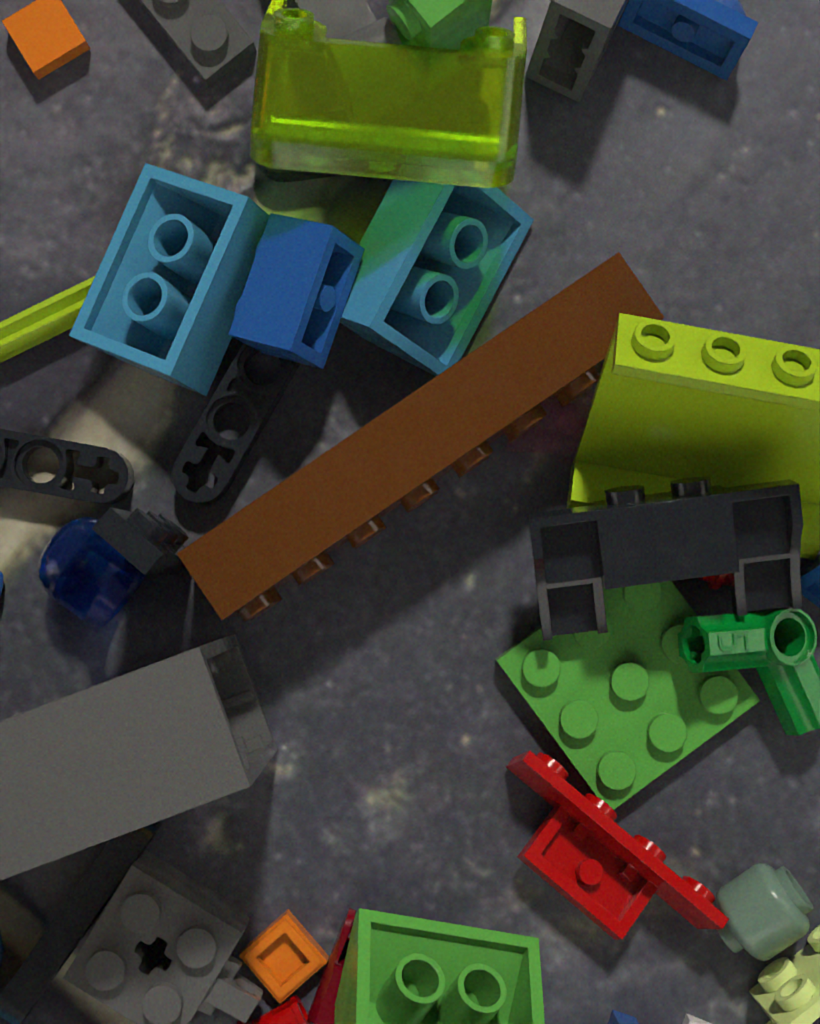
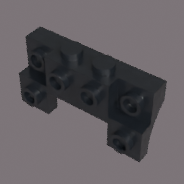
M690 477L671 481V491L645 495V489L642 485L615 487L604 491L605 500L590 502V506L527 514L543 641L552 640L553 636L589 631H597L598 634L608 633L603 586L605 589L729 574L733 612L737 616L747 615V611L790 606L793 609L803 608L800 575L803 516L799 483L788 479L723 488L720 485L711 486L710 477Z

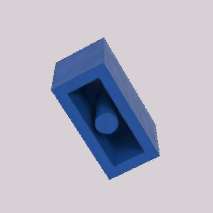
M270 213L264 233L257 243L255 258L242 296L235 306L234 319L228 335L263 354L324 369L365 249L333 225Z

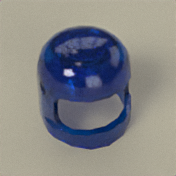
M79 517L65 524L49 540L39 558L38 575L44 590L53 599L83 620L87 628L96 633L121 611L147 575L140 572L92 529L100 519Z

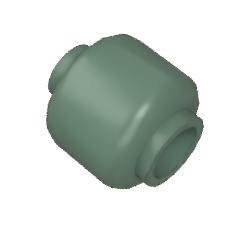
M760 862L717 891V907L729 920L723 929L716 930L734 953L744 948L756 959L766 961L807 934L810 928L807 913L812 911L814 907L801 885L785 866L782 865L775 870L767 863Z

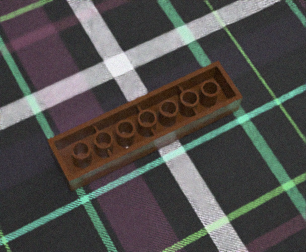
M618 252L178 552L177 555L221 620L240 616L244 623L250 619L253 620L283 600L277 591L278 588L293 578L298 585L306 584L333 566L335 563L329 555L332 551L349 541L353 548L357 549L384 531L387 527L381 518L402 505L406 512L410 513L438 494L440 488L435 481L453 469L458 477L461 478L481 465L494 452L489 444L503 434L512 443L542 422L541 420L548 415L543 408L544 406L557 399L563 408L590 390L593 384L598 382L600 374L597 370L603 367L619 313L663 320L665 317Z

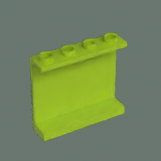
M619 313L571 465L567 508L590 506V502L605 500L604 491L615 487L642 485L645 489V495L671 491V481L690 477H710L711 486L720 485L723 488L790 479L799 483L803 516L800 558L815 560L820 551V349Z

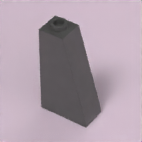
M551 0L525 77L580 103L629 0Z

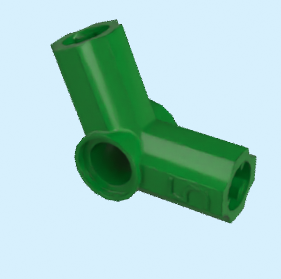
M780 608L748 611L747 615L737 616L735 613L685 617L684 626L677 634L679 656L685 660L690 673L756 668L786 735L800 736L806 732L820 729V669L813 655L817 647V631L814 622L808 614L801 609Z

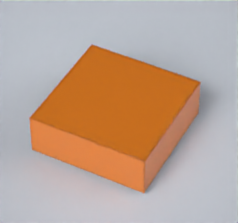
M36 0L2 20L38 80L91 49L61 0Z
M287 909L240 951L239 957L279 1003H282L328 962L329 955L293 913Z

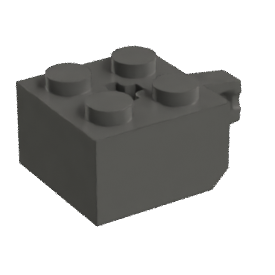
M147 850L131 865L63 977L64 980L136 1024H189L197 1010L211 1016L216 1008L246 1023L263 994V989L238 973L242 962L231 954L242 937L250 918L232 902ZM157 937L164 939L168 943L163 954H159L152 949L153 942Z

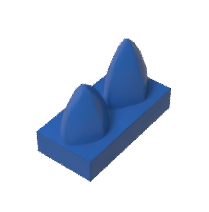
M629 0L618 26L727 81L751 40L759 22L746 16L739 0Z

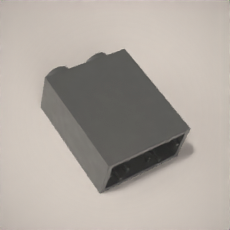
M236 634L196 647L0 721V881L251 787L278 749Z

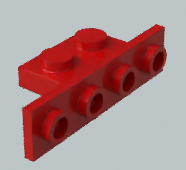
M529 750L513 757L508 763L507 769L554 807L517 858L615 940H623L654 894L658 895L697 929L724 928L729 918L713 905L716 900L713 893L697 880L689 876L681 878L663 863L666 860L665 853L653 842L637 834L632 837L614 822L617 818L616 812L606 802L593 794L587 793L584 796L566 781L569 776L568 772L555 759L542 752H538L535 755Z

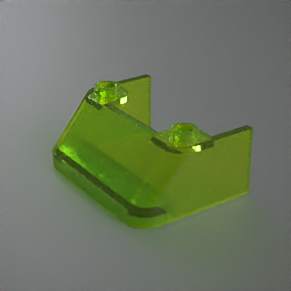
M271 0L260 26L250 123V157L253 161L263 166L277 169L481 188L501 187L510 184L514 180L527 54V25L525 17L514 16L512 31L496 26L479 27L475 30V36L463 39L460 43V50L327 38V27L314 20V13L300 8H287V0Z

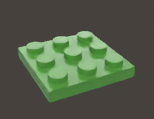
M672 581L605 589L603 586L608 633L598 634L597 631L557 635L553 636L552 640L543 641L540 625L495 659L594 794L606 802L613 810L760 701L737 669L705 673L689 672L685 660L679 656L677 634L684 626L685 617L697 615Z

